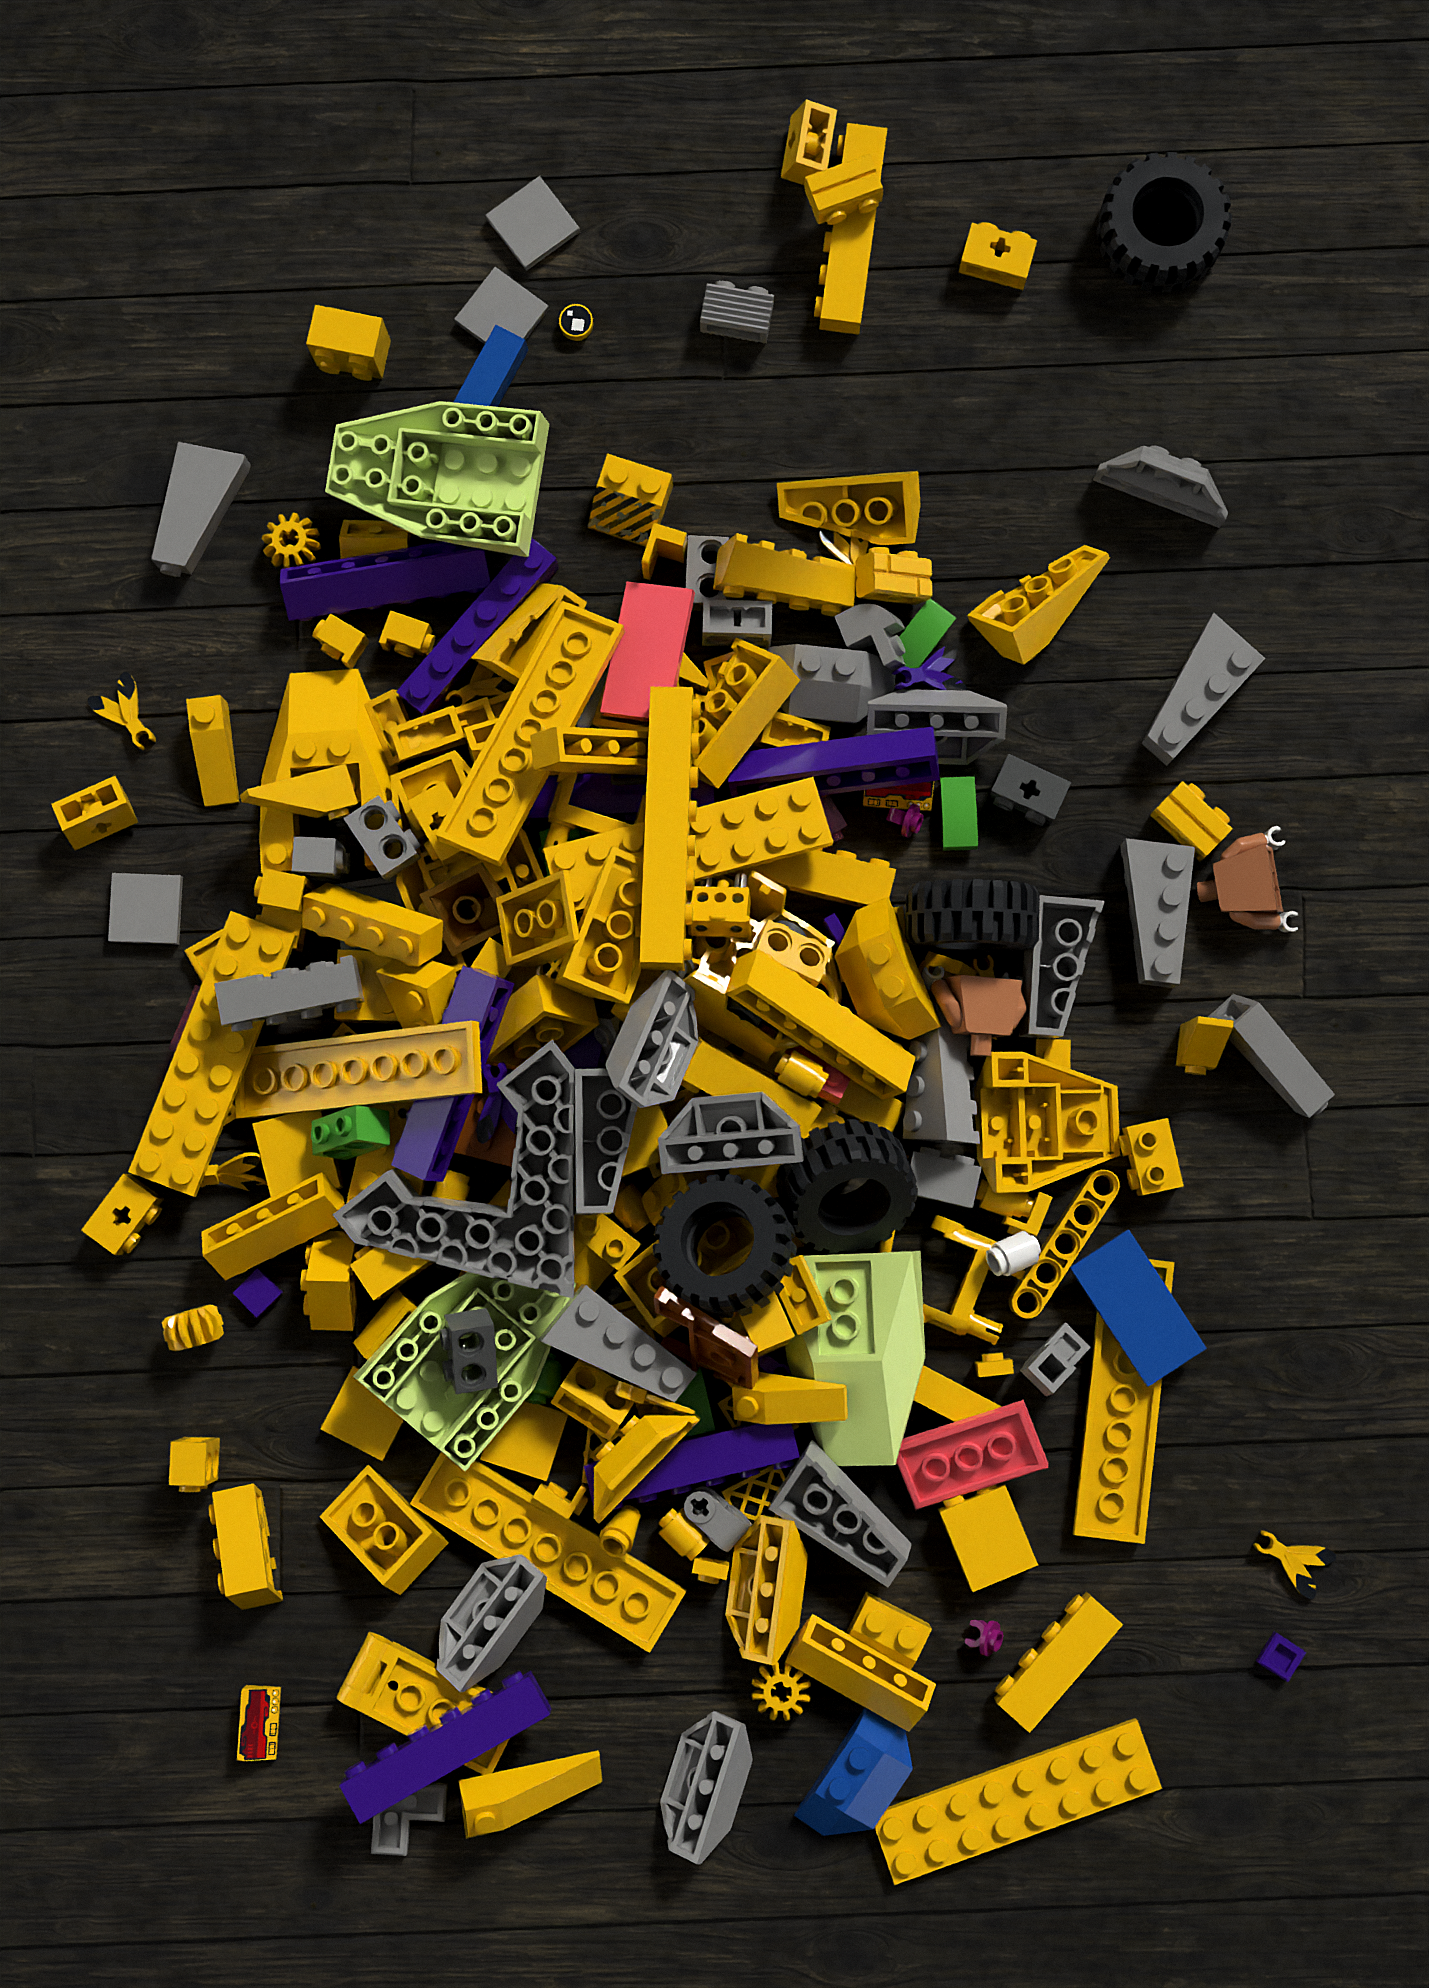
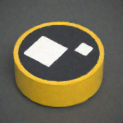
M572 304L564 308L559 317L561 332L565 337L574 341L583 340L588 337L593 329V318L589 309L580 304Z

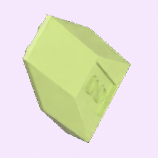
M439 401L336 424L325 492L420 538L529 557L549 423L541 411Z
M921 1251L803 1255L832 1320L801 1335H797L779 1295V1302L795 1335L785 1345L787 1363L793 1377L843 1384L847 1387L848 1418L845 1421L809 1422L816 1442L837 1466L896 1465L925 1361Z
M466 1272L427 1296L353 1377L455 1464L466 1471L534 1390L551 1349L550 1345L538 1339L570 1298L561 1296L559 1293L510 1283L508 1280ZM487 1308L494 1324L498 1387L456 1394L451 1381L445 1382L442 1369V1361L448 1360L447 1350L443 1351L440 1341V1329H445L444 1315ZM467 1333L463 1335L460 1339L468 1338L473 1333ZM468 1365L463 1370L471 1369L474 1365Z

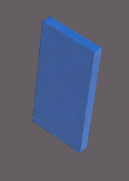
M1129 1229L1070 1266L1069 1269L1147 1387L1207 1349Z

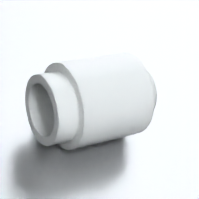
M1021 1231L992 1244L991 1249L986 1251V1260L989 1268L996 1276H1009L1038 1263L1041 1249L1039 1242L1033 1235Z

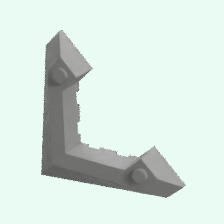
M551 1040L496 1084L518 1112L516 1126L518 1130L516 1148H514L512 1184L508 1207L419 1195L398 1168H394L385 1172L333 1214L334 1218L354 1243L364 1246L370 1245L411 1258H421L436 1262L439 1265L490 1278L496 1277L508 1280L510 1283L534 1289H543L559 1293L561 1296L574 1298L575 1068L556 1043Z

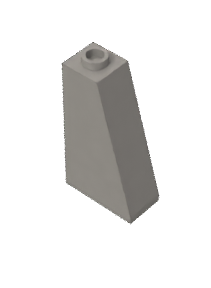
M178 442L151 559L160 568L161 573L174 577H180L181 573L192 575L249 473L251 464L245 455Z
M1232 994L1208 1016L1209 1018L1234 1021L1228 1040L1296 1113L1310 1118L1321 1113L1327 1107V1101L1335 1094L1259 1002Z

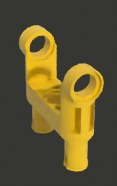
M559 772L556 781L558 782L547 817L551 825L543 848L553 846L554 842L557 845L567 842L570 831L575 830V828L599 834L632 824L569 805L578 772ZM646 792L642 796L634 824L645 822Z
M935 1215L931 1225L932 1229L944 1233L943 1237L974 1249V1253L950 1313L948 1314L923 1304L924 1323L928 1322L959 1336H965L968 1333L996 1345L999 1336L987 1332L986 1329L1001 1333L1003 1324L975 1314L973 1308L988 1270L991 1271L986 1260V1251L991 1249L992 1244L997 1241L970 1231L955 1221ZM1018 1271L1011 1276L1021 1280L1025 1271Z

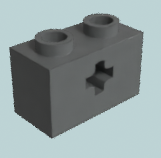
M1008 754L988 797L995 799L993 804L1001 809L1012 811L1014 808L1025 813L1024 818L1034 824L1043 826L1044 823L1051 825L1071 782ZM1027 785L1033 788V795L1029 800L1023 797V790Z

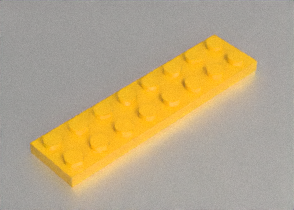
M561 601L436 833L439 841L501 867L551 772L534 771L530 735L555 726L575 727L625 633L624 625Z
M810 777L697 807V822H690V835H696L695 856H689L688 869L695 870V882L832 846L833 839L814 778ZM645 822L543 848L550 875L561 870L569 871L575 914L584 911L612 846L644 859Z
M230 911L134 1155L129 1173L187 1195L197 1196L265 1021L252 1022V1029L232 1032L231 1026H222L214 983L257 974H263L264 977L271 976V972L285 969L298 936Z
M471 1020L254 1047L235 1096L236 1119L262 1118L343 1109L354 1105L370 1106L482 1093L479 1022Z
M1149 1259L1171 1293L1175 1262ZM1098 1312L1096 1314L1073 1534L1145 1544L1162 1378L1149 1387L1145 1385Z
M441 1452L410 1502V1505L497 1559L512 1557L518 1554L524 1555L547 1576V1590L649 1653L687 1591L628 1553L622 1557L609 1556L600 1547L599 1535L573 1519L569 1518L568 1520L534 1499L531 1493L476 1459L464 1471Z
M1134 1718L889 1806L875 1826V1830L894 1885L1152 1793L1162 1789L1138 1720Z

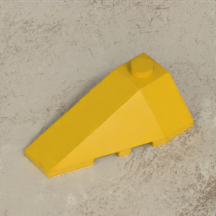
M613 846L610 848L577 925L580 940L565 954L554 982L555 984L587 997L629 1004L641 973L640 936L644 859Z

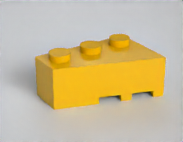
M253 1483L212 1492L213 1504L209 1505V1516L212 1525H216L218 1538L213 1539V1548L216 1559H221L222 1573H218L220 1593L222 1595L225 1594V1597L242 1610L283 1601L281 1590L277 1591L274 1589L272 1569L277 1567L275 1557L270 1558L267 1536H270L262 1491Z

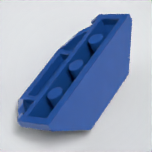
M864 1708L795 1811L794 1816L823 1836L873 1830L913 1770L906 1731L871 1710Z

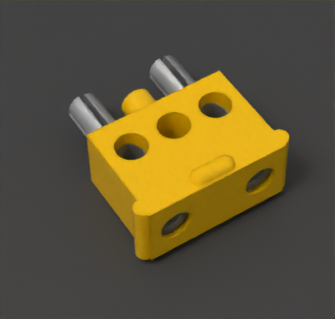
M740 873L735 875L734 887H729V882L726 880H719L717 887H711L712 878L706 879V886L705 880L699 881V886H694L691 900L694 908L693 925H687L689 935L708 937L751 936V901L749 887H746V874L742 873L741 887Z

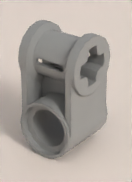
M709 1486L695 1488L684 1503V1511L688 1519L706 1533L709 1539L723 1551L729 1552L752 1526L749 1519L740 1510L730 1505ZM704 1498L708 1501L706 1508L699 1511L695 1506L698 1501Z

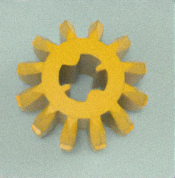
M293 512L289 521L285 519L283 514H279L278 520L281 524L278 526L271 522L268 523L267 527L272 534L262 535V540L268 544L263 551L267 557H272L271 562L275 567L283 564L284 568L293 567L294 563L297 566L305 565L303 563L305 559L315 562L316 558L310 551L321 549L320 543L315 540L320 534L317 528H311L312 522L309 518H304L300 521L298 514ZM288 539L292 541L297 540L298 542L295 546L291 544L286 545Z
M211 1304L168 1316L162 1322L165 1342L167 1341L169 1350L181 1351L219 1339L224 1334L221 1314L218 1313L217 1306Z
M779 1662L776 1665H772V1672L764 1665H761L759 1671L765 1679L753 1677L752 1685L761 1689L751 1693L753 1700L764 1699L759 1704L758 1711L762 1713L771 1707V1720L777 1718L778 1711H783L785 1721L790 1720V1708L800 1715L803 1712V1708L797 1700L802 1702L810 1701V1695L801 1691L811 1686L810 1680H799L804 1672L796 1669L791 1673L792 1666L786 1662L784 1669H779ZM783 1682L784 1687H791L790 1691L786 1690L785 1697H779L778 1692H771V1689L776 1690V1683Z

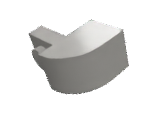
M860 604L834 616L848 648L862 651L875 644L885 667L894 671L906 666L902 657L906 653L904 645L898 635L894 636V634L904 630L905 627L895 615L875 604Z
M1064 1323L1040 1349L1036 1350L1028 1358L1020 1371L1045 1396H1049L1076 1369L1074 1365L1091 1347L1067 1323Z

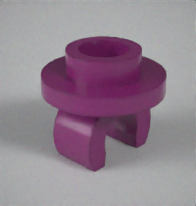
M912 804L907 812L890 807L886 820L902 825V836L909 838L913 833L917 834L919 832L924 816L920 813V806Z
M982 1620L970 1621L969 1625L975 1626L980 1630V1637L978 1640L966 1638L965 1643L970 1647H979L980 1653L984 1656H990L994 1651L997 1652L1003 1642V1632L1000 1631V1624L993 1620L988 1623Z

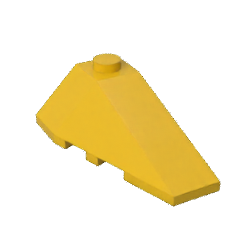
M918 471L777 483L779 518L816 528L820 527L848 537L852 536L867 540L877 545L915 543L920 512Z
M1083 545L1050 563L1048 566L1049 571L1040 576L1031 578L1028 575L1020 579L1021 586L1006 594L1002 590L994 593L967 615L968 619L1001 656L1025 665L1050 643L1110 559L1109 554Z
M599 1751L458 1780L466 1839L502 1831L601 1783L602 1773Z

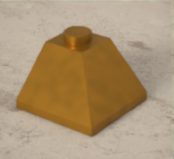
M483 862L419 894L430 916L443 920L442 938L452 956L501 932L496 898L504 895V892Z

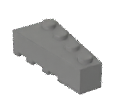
M1213 613L1206 622L1142 744L1167 766L1263 662L1265 657Z
M1126 838L1120 844L1124 862V878L1130 906L1129 915L1134 936L1133 944L1139 984L1174 988L1180 984L1195 847Z
M1040 895L1039 941L1034 948L1024 950L1022 993L1027 1010L1020 1020L1019 1037L1039 1039L1063 1037L1075 999V990L1086 963L1084 961L1089 945L1092 943L1096 931L1095 925L1099 913L1102 911L1104 901Z
M352 955L340 957L341 963L339 964L320 961L306 966V970L299 971V968H286L271 972V976L264 977L263 974H257L214 983L221 1025L224 1027L231 1026L232 1032L252 1029V1022L266 1020V1024L269 1026L288 1022L287 1016L301 1014L302 1019L323 1016V1009L336 1007L337 1013L357 1010V1003L365 1002L358 962Z
M931 1000L942 1027L910 1040L908 1052L916 1058L906 1089L903 1139L934 1143L980 1144L979 1131H973L972 1116L977 1115L976 1101L971 1100L969 1082L974 1080V1070L967 1061V1052L970 1050L971 1036L953 1034L951 1026L948 1024L937 1001Z
M575 1069V1215H608L613 1213L638 1108L637 1105L614 1088L607 1069Z
M581 1284L574 1293V1298H570L538 1339L545 1344L673 1402L678 1399L696 1376L694 1371L584 1284Z
M811 1440L775 1493L769 1510L783 1519L794 1521L798 1529L886 1587H889L906 1563L912 1544L828 1455Z

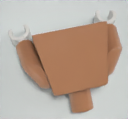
M1274 826L1265 834L1257 833L1236 839L1221 853L1220 861L1213 864L1215 879L1197 883L1200 902L1219 900L1221 912L1229 913L1233 921L1252 929H1279L1285 933L1298 930L1297 927L1290 928L1286 924L1288 916H1298V913L1295 911L1283 912L1273 850H1277L1285 844V841L1275 842L1271 837V834L1278 833L1281 828Z
M936 966L932 975L928 972V968L924 967L921 977L925 987L931 990L943 1015L951 1026L952 1033L971 1035L970 1056L990 1057L992 1037L1010 1036L1012 1030L1017 1027L1026 1013L1027 1008L1021 989L1023 984L1021 976L1009 979L1007 972L1001 978L957 975L946 977L945 981L942 979L944 969L941 966Z

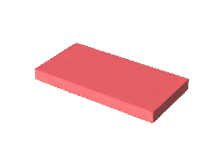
M626 582L618 621L619 624L624 625L625 633L610 660L600 713L603 716L649 721L650 686L677 687L695 597L693 589Z
M1024 1400L904 1438L897 1459V1465L916 1510L958 1495L968 1494L1046 1469L1049 1464Z

